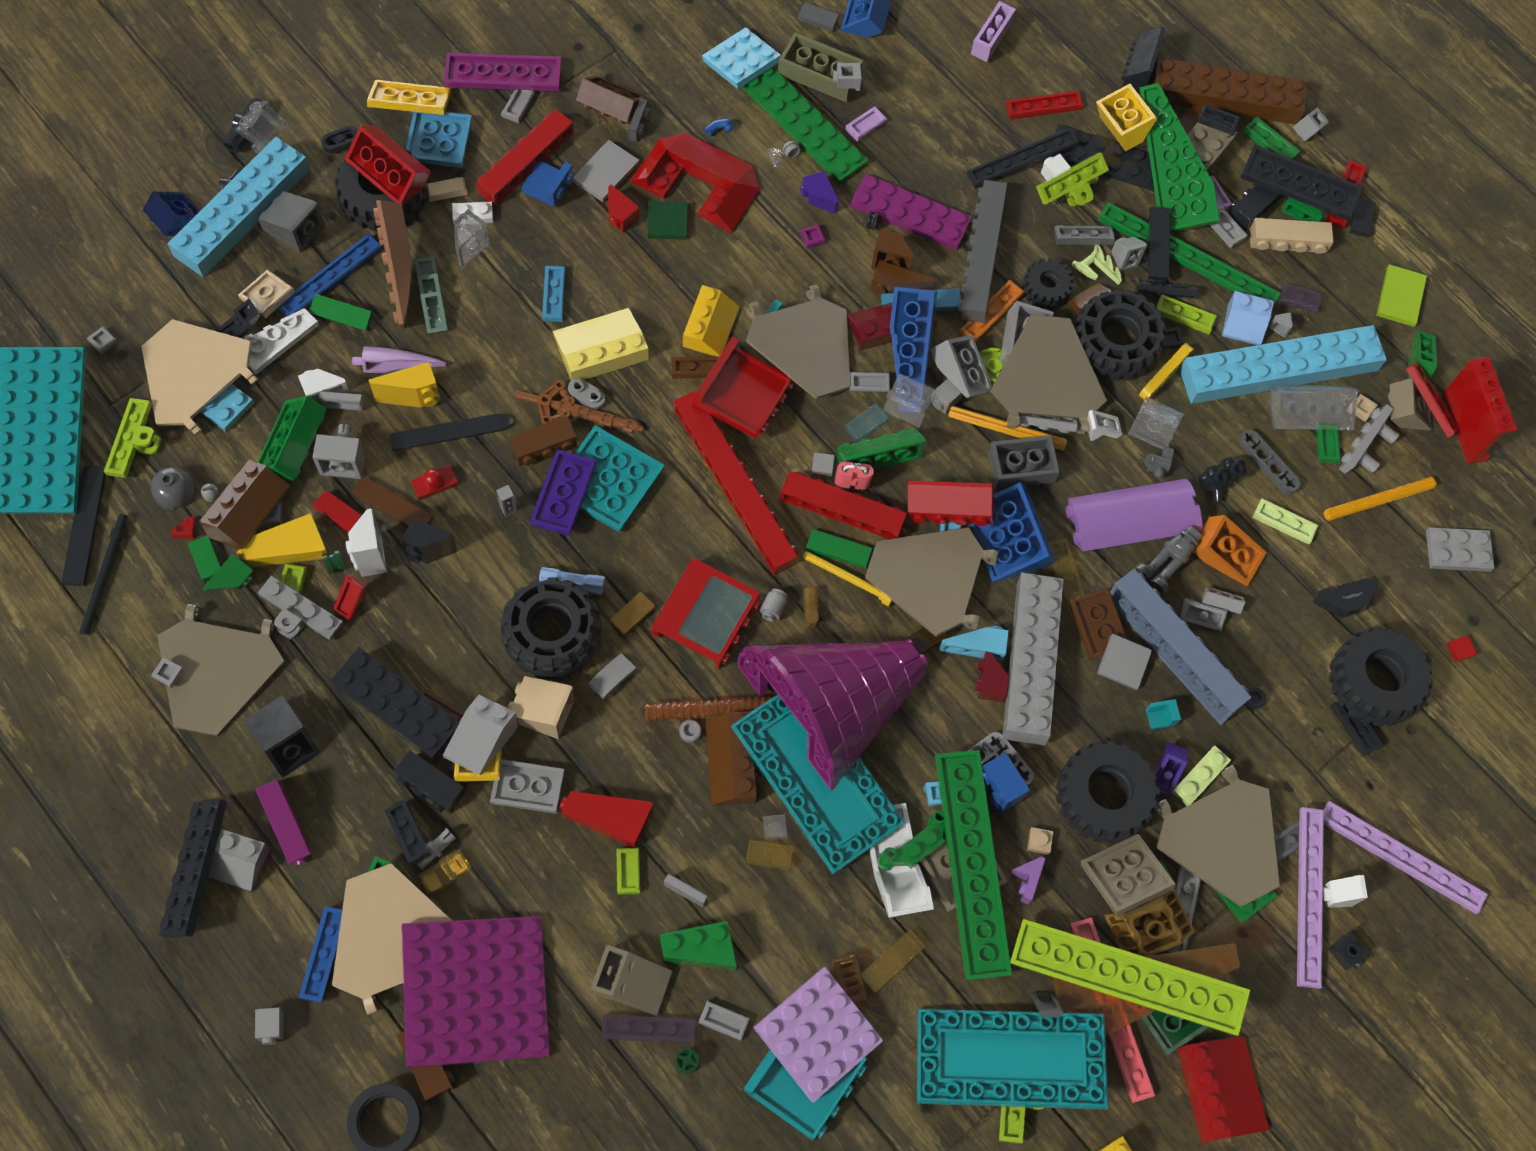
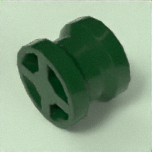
M339 549L334 550L331 554H322L329 574L334 573L337 569L343 570L346 568Z
M687 1048L679 1051L676 1056L678 1071L687 1075L692 1074L698 1068L699 1057L694 1050Z

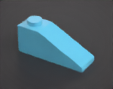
M992 626L942 640L939 651L983 658L987 651L997 661H1003L1006 655L1008 630H1003L999 626Z

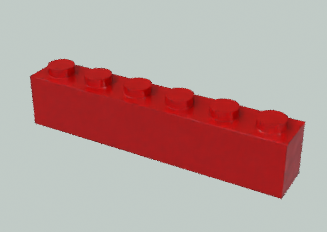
M556 109L551 114H547L538 126H534L525 138L520 139L517 145L512 150L507 151L498 163H494L485 175L479 177L476 182L478 194L488 202H492V205L496 207L530 175L538 162H544L574 134L573 122Z
M789 471L780 493V501L886 539L899 537L907 514L898 507H889L879 500H870L864 498L859 493L845 491L840 486H831L825 484L820 479H811L801 472Z

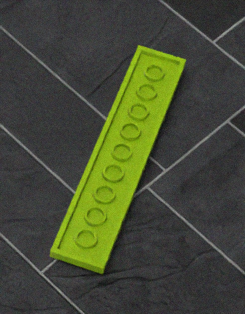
M1025 919L1022 921L1010 964L1235 1036H1239L1250 993L1249 989Z

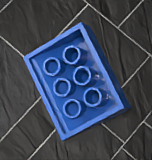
M1021 482L994 494L995 510L993 525L978 526L970 524L975 538L983 550L998 551L995 565L985 562L993 583L1019 576L1021 572L1029 573L1056 562L1028 488Z

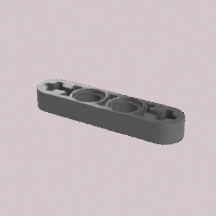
M1245 430L1238 440L1241 448L1282 493L1286 495L1294 494L1300 487L1298 477L1257 432ZM1246 438H1247V439L1251 438V439H1252V442H1251V441H1248V442H1247L1245 439H1246ZM1257 451H1264L1267 454V458H1260ZM1271 466H1278L1281 469V473L1275 474L1272 472ZM1292 483L1293 486L1288 487L1286 484Z

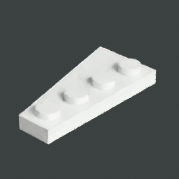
M304 308L281 319V322L278 324L264 327L263 331L252 335L251 333L245 336V340L252 342L248 368L255 375L319 326L318 321Z

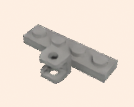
M270 576L258 592L259 596L282 610L276 617L274 624L277 627V631L289 639L295 638L305 624L331 641L343 625L342 620Z

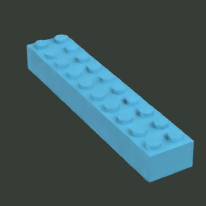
M1371 325L1187 357L1180 367V372L1190 403L1194 404L1379 371L1387 359L1375 327Z

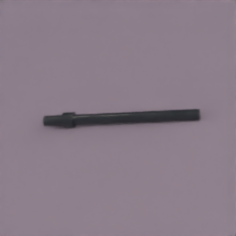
M119 514L115 528L111 530L109 536L111 540L79 633L82 635H88L119 541L123 539L125 533L123 529L128 518L124 514Z

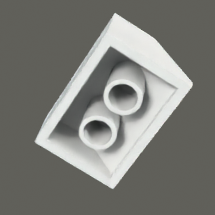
M367 509L349 531V541H346V548L348 554H350L351 562H353L355 570H359L361 577L387 572L381 532L372 509Z

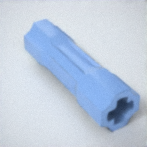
M542 567L540 570L539 581L548 580V577H558V580H570L576 583L579 588H584L589 594L598 596L603 594L605 577L568 573Z

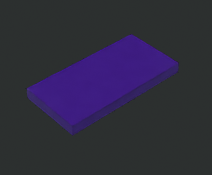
M557 449L531 517L530 525L571 536L595 471L597 460Z

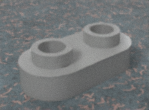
M579 378L573 379L568 384L569 396L574 398L575 401L596 411L604 407L605 395L598 388ZM597 396L598 399L594 400L592 397Z

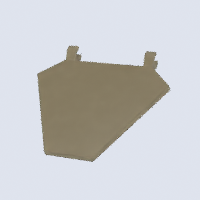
M817 284L811 285L809 287L810 290L806 291V296L812 301L761 315L760 305L757 301L749 303L750 308H746V313L749 317L753 318L746 338V342L815 399L850 388L847 310L821 298L820 288Z
M1031 315L990 390L1009 412L1007 428L1019 426V413L1078 419L1076 433L1085 434L1090 429L1087 419L1089 411H1096L1107 401L1070 318Z
M969 528L881 540L876 542L865 579L882 593L886 594L895 604L936 637L961 624L969 629L977 630L980 617L973 614L965 615L981 560L990 565H995L998 551L983 550Z
M187 604L185 619L157 635L161 660L164 657L184 669L172 688L166 685L173 727L219 736L285 661L270 638L275 629V624H273L272 620L264 619L261 626V634H255L195 622L200 609L196 608V605Z
M1231 765L1221 772L1224 779L1230 785L1175 813L1171 812L1166 799L1158 803L1156 811L1164 820L1156 848L1242 907L1280 887L1269 789L1239 780L1236 769Z

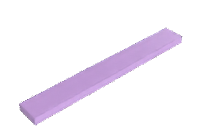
M1328 801L1323 809L1324 825L1473 913L1477 914L1480 912L1488 895L1487 893L1333 802Z
M1302 807L1300 808L1297 986L1320 989L1322 988L1324 810Z

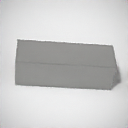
M509 485L496 490L499 505L505 517L517 512L515 498Z
M1206 587L1202 596V603L1241 614L1245 599L1244 597Z

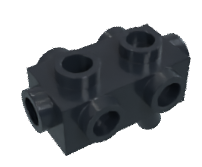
M1227 457L1218 466L1213 465L1206 468L1199 475V483L1204 491H1214V502H1222V489H1227V484L1248 474L1246 463L1242 457L1236 459Z

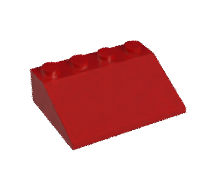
M1244 1036L1190 1044L1177 1049L1201 1143L1269 1131Z

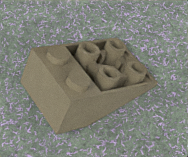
M606 945L591 986V993L657 1016L672 971L630 952Z

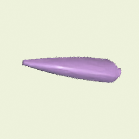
M364 346L362 357H352V365H362L363 372L386 373L403 370L429 362L431 367L446 366V362L432 357L383 347Z

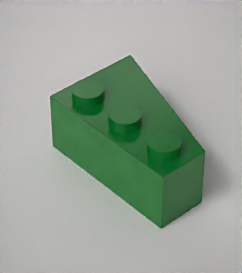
M728 921L660 934L664 962L736 971Z

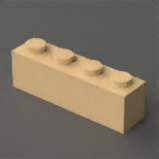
M1255 218L1249 228L1250 246L1259 250H1288L1322 254L1327 253L1333 244L1332 223Z

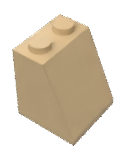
M524 676L523 681L518 682L515 694L517 695L514 702L510 701L507 708L516 712L518 725L559 739L575 701L573 687Z

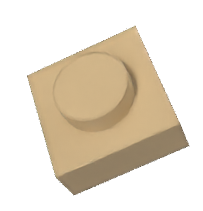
M1031 827L1027 851L1049 855L1053 831Z

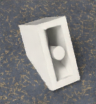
M308 370L298 375L305 395L316 402H320V391L349 392L344 378L323 370Z
M1364 875L1332 880L1323 885V901L1326 903V908L1352 907L1368 898Z

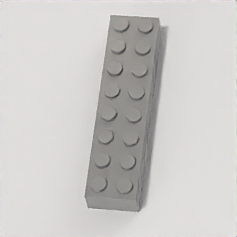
M1021 572L1017 582L1002 739L1045 746L1050 738L1063 579Z

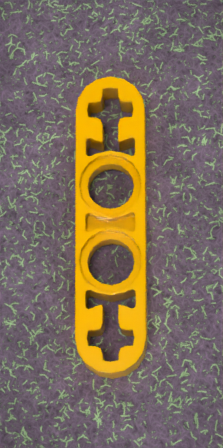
M1185 343L1148 382L1139 396L1148 402L1182 365L1185 358L1191 355L1194 348Z

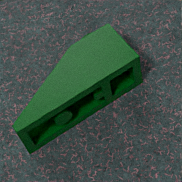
M1416 330L1408 366L1417 361L1429 381L1437 367L1436 335Z

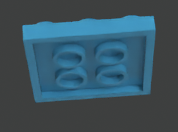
M413 112L406 149L420 163L463 168L472 124V115L445 112L444 115Z

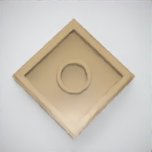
M267 269L238 294V297L243 302L248 298L251 299L260 314L267 318L291 297L295 291L293 287Z

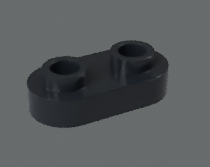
M346 126L325 134L321 140L324 151L333 154L350 148L358 129L354 126Z

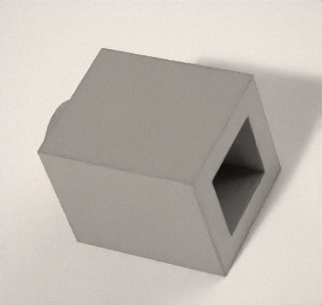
M1317 107L1293 126V128L1305 142L1329 123V121Z
M947 379L933 391L931 402L936 409L946 414L951 406H955L962 399L963 394Z
M281 1008L255 1009V1039L262 1041L263 1045L277 1044V1040L284 1039V1011Z

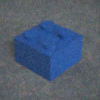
M1007 753L983 765L982 775L984 777L985 791L990 797L989 802L993 809L998 810L1002 814L1024 800L1030 789Z

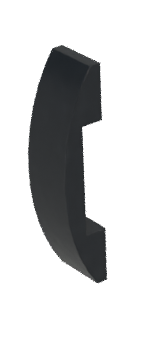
M248 298L233 310L235 315L215 331L242 338L253 327L261 314L251 299Z

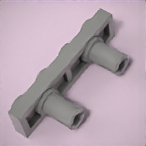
M1388 404L1381 409L1376 408L1370 415L1371 421L1360 430L1362 432L1361 436H1358L1352 442L1351 451H1348L1342 457L1341 461L1343 463L1339 470L1344 474L1353 469L1357 463L1370 471V473H1373L1379 467L1380 463L1366 453V449L1376 434L1383 437L1390 444L1398 438L1399 434L1385 424L1386 419L1393 410Z

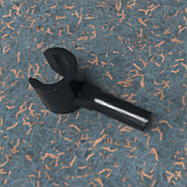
M239 168L228 179L220 178L219 185H222L220 190L241 171Z

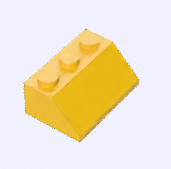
M1131 84L1096 102L1100 118L1125 151L1142 143L1157 120L1156 116Z
M702 285L683 334V347L719 357L725 349L740 306L721 290Z

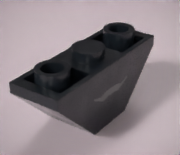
M1365 578L1358 581L1357 584L1350 585V583H1345L1332 590L1331 588H1325L1318 592L1319 594L1313 599V602L1340 618L1360 614L1368 606L1379 584L1378 578L1373 580Z

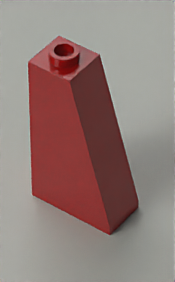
M571 791L568 797L564 796L560 809H562V817L627 846L636 848L654 810V805L648 801Z

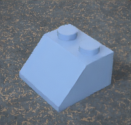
M1235 291L1228 303L1222 336L1261 345L1271 317L1274 301Z

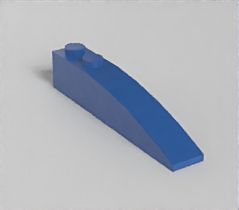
M894 287L890 333L893 343L892 348L901 411L921 413L937 303L938 291Z

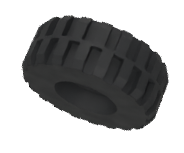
M403 148V149H404L405 151H407L411 156H413L409 150ZM344 158V162L339 165L338 173L335 175V189L340 206L347 217L353 222L356 221L358 226L362 228L368 227L369 230L377 231V228L381 226H376L373 208H377L376 201H394L386 194L373 195L367 193L365 189L372 182ZM426 183L422 190L402 206L405 223H410L414 220V216L422 211V205L426 203L427 199Z
M1105 291L1100 293L1099 297H1092L1082 307L1074 329L1093 371L1098 373V376L1103 378L1109 377L1111 378L1110 380H1130L1133 376L1139 377L1143 375L1158 360L1166 340V325L1162 323L1164 319L1162 314L1157 312V307L1152 302H1148L1146 297L1136 295L1132 291ZM1109 325L1123 326L1134 334L1136 342L1130 345L1114 344L1104 336L1102 329Z
M1371 628L1369 631L1361 630L1355 636L1352 635L1334 654L1335 657L1331 660L1330 670L1332 671L1329 673V681L1333 685L1331 687L1332 692L1339 699L1338 703L1342 707L1345 706L1351 716L1362 717L1360 721L1367 724L1371 722L1375 726H1384L1385 724L1388 726L1397 725L1400 721H1406L1417 712L1431 694L1429 689L1433 685V679L1430 677L1432 670L1430 665L1427 664L1426 655L1419 650V646L1414 641L1411 642L1402 633L1397 634L1394 630H1381V628ZM1365 663H1375L1386 668L1395 681V691H1386L1375 686L1366 674Z
M1099 741L1093 742L1088 747L1083 746L1078 749L1062 768L1056 784V789L1058 790L1056 800L1062 806L1060 809L1062 817L1068 818V825L1072 829H1078L1080 831L1079 835L1084 838L1088 836L1093 837L1094 842L1102 843L1103 840H1107L1108 843H1117L1119 840L1124 841L1140 832L1152 819V815L1158 807L1156 800L1160 796L1159 787L1155 785L1158 779L1156 773H1152L1150 770L1151 764L1148 760L1144 761L1140 757L1142 754L1136 749L1132 751L1128 749V745L1123 743L1115 745L1114 741H1105L1104 744H1101ZM1100 774L1109 775L1118 780L1125 790V805L1117 810L1106 809L1098 805L1090 795L1088 788L1089 780L1093 776Z

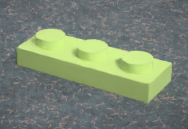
M1214 745L1177 785L1172 793L1186 806L1191 805L1231 759Z

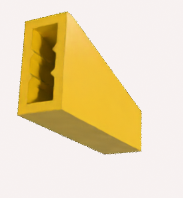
M311 513L258 533L250 539L243 550H236L239 559L242 562L245 561L250 568L323 559L322 554H328Z

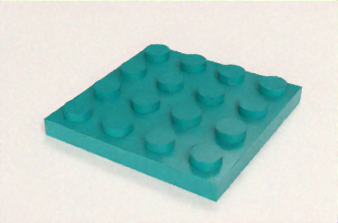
M595 425L575 452L576 455L597 460L595 471L580 510L620 533L664 471L665 465Z

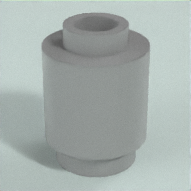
M772 589L767 594L760 609V613L765 620L770 622L779 620L787 604V594L779 589Z

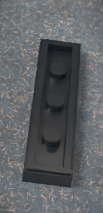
M1150 207L1148 279L1165 281L1169 279L1170 208Z

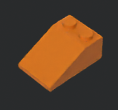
M1227 516L1209 517L1203 527V531L1200 532L1202 538L1198 541V546L1194 548L1193 553L1204 563L1239 583L1248 586L1267 552Z

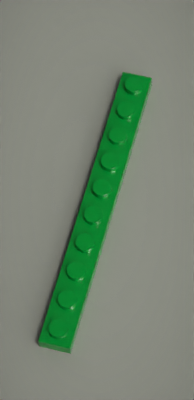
M1108 202L1099 215L1098 221L1112 226L1115 230L1129 237H1135L1145 242L1148 247L1149 223ZM1170 235V259L1232 292L1237 291L1274 301L1273 306L1281 294L1280 292Z

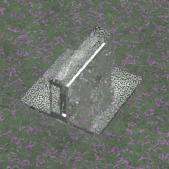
M899 373L893 388L889 390L886 396L888 399L883 411L920 427L937 390Z
M1146 397L1128 434L1163 450L1164 446L1168 447L1183 417V413Z

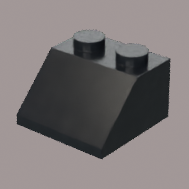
M413 518L402 539L407 557L415 563L423 562L428 564L454 554L457 550L451 532Z

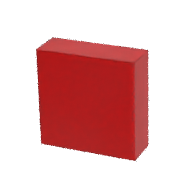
M1468 636L1447 643L1455 663L1477 655Z

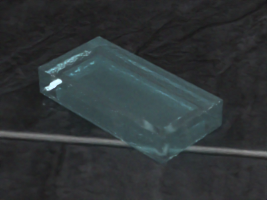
M875 403L845 424L844 429L856 442H859L887 422L889 417Z

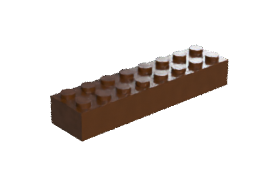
M1157 58L1152 71L1151 85L1159 83L1170 105L1190 108L1192 105L1203 107L1206 104L1237 116L1258 117L1263 120L1295 125L1300 121L1305 112L1306 80Z

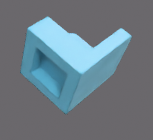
M938 782L926 783L923 790L927 795L928 806L941 805Z

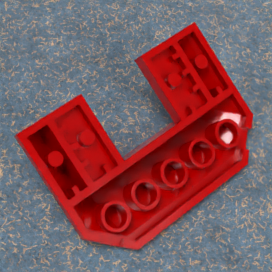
M687 133L659 138L631 179L632 184L662 199H665L683 171L715 186L698 211V216L731 233L760 191L752 165Z

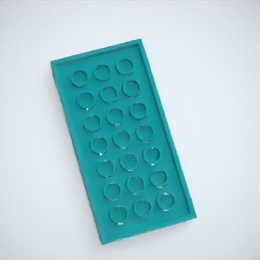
M0 347V514H77L86 349L84 347Z

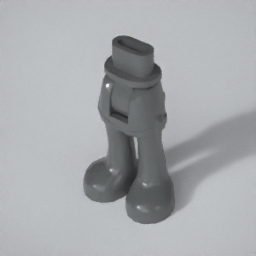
M1189 526L1172 540L1166 541L1164 548L1150 563H1139L1134 569L1145 577L1146 582H1148L1169 557H1172L1173 560L1165 569L1150 581L1152 588L1161 594H1165L1169 589L1168 580L1183 563L1189 561V556L1194 548L1198 546V541L1202 538V535L1192 526Z

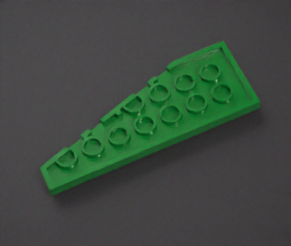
M1159 83L1139 87L1141 98L1157 119L1147 134V143L1157 207L1170 208V233L1220 223L1215 185Z

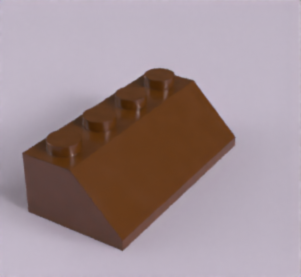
M248 460L200 520L206 535L209 538L243 550L288 492L290 485L266 465Z
M750 711L726 713L706 720L711 806L755 804L754 760L731 728V725L748 715Z

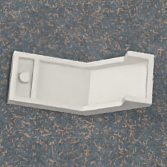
M906 803L893 805L905 821V824L869 848L874 877L889 918L934 909L930 888L925 883L919 864L912 869L908 866H894L892 870L884 871L877 863L879 855L886 848L899 849L913 838Z

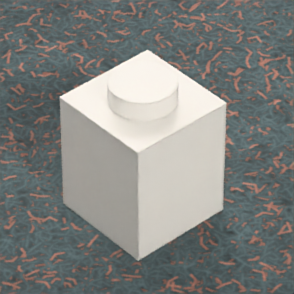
M1058 154L1044 161L1041 174L1046 180H1049L1071 167Z

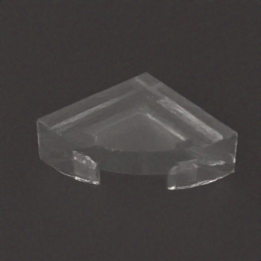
M776 147L768 148L767 153L774 167L781 165L782 153L780 149Z

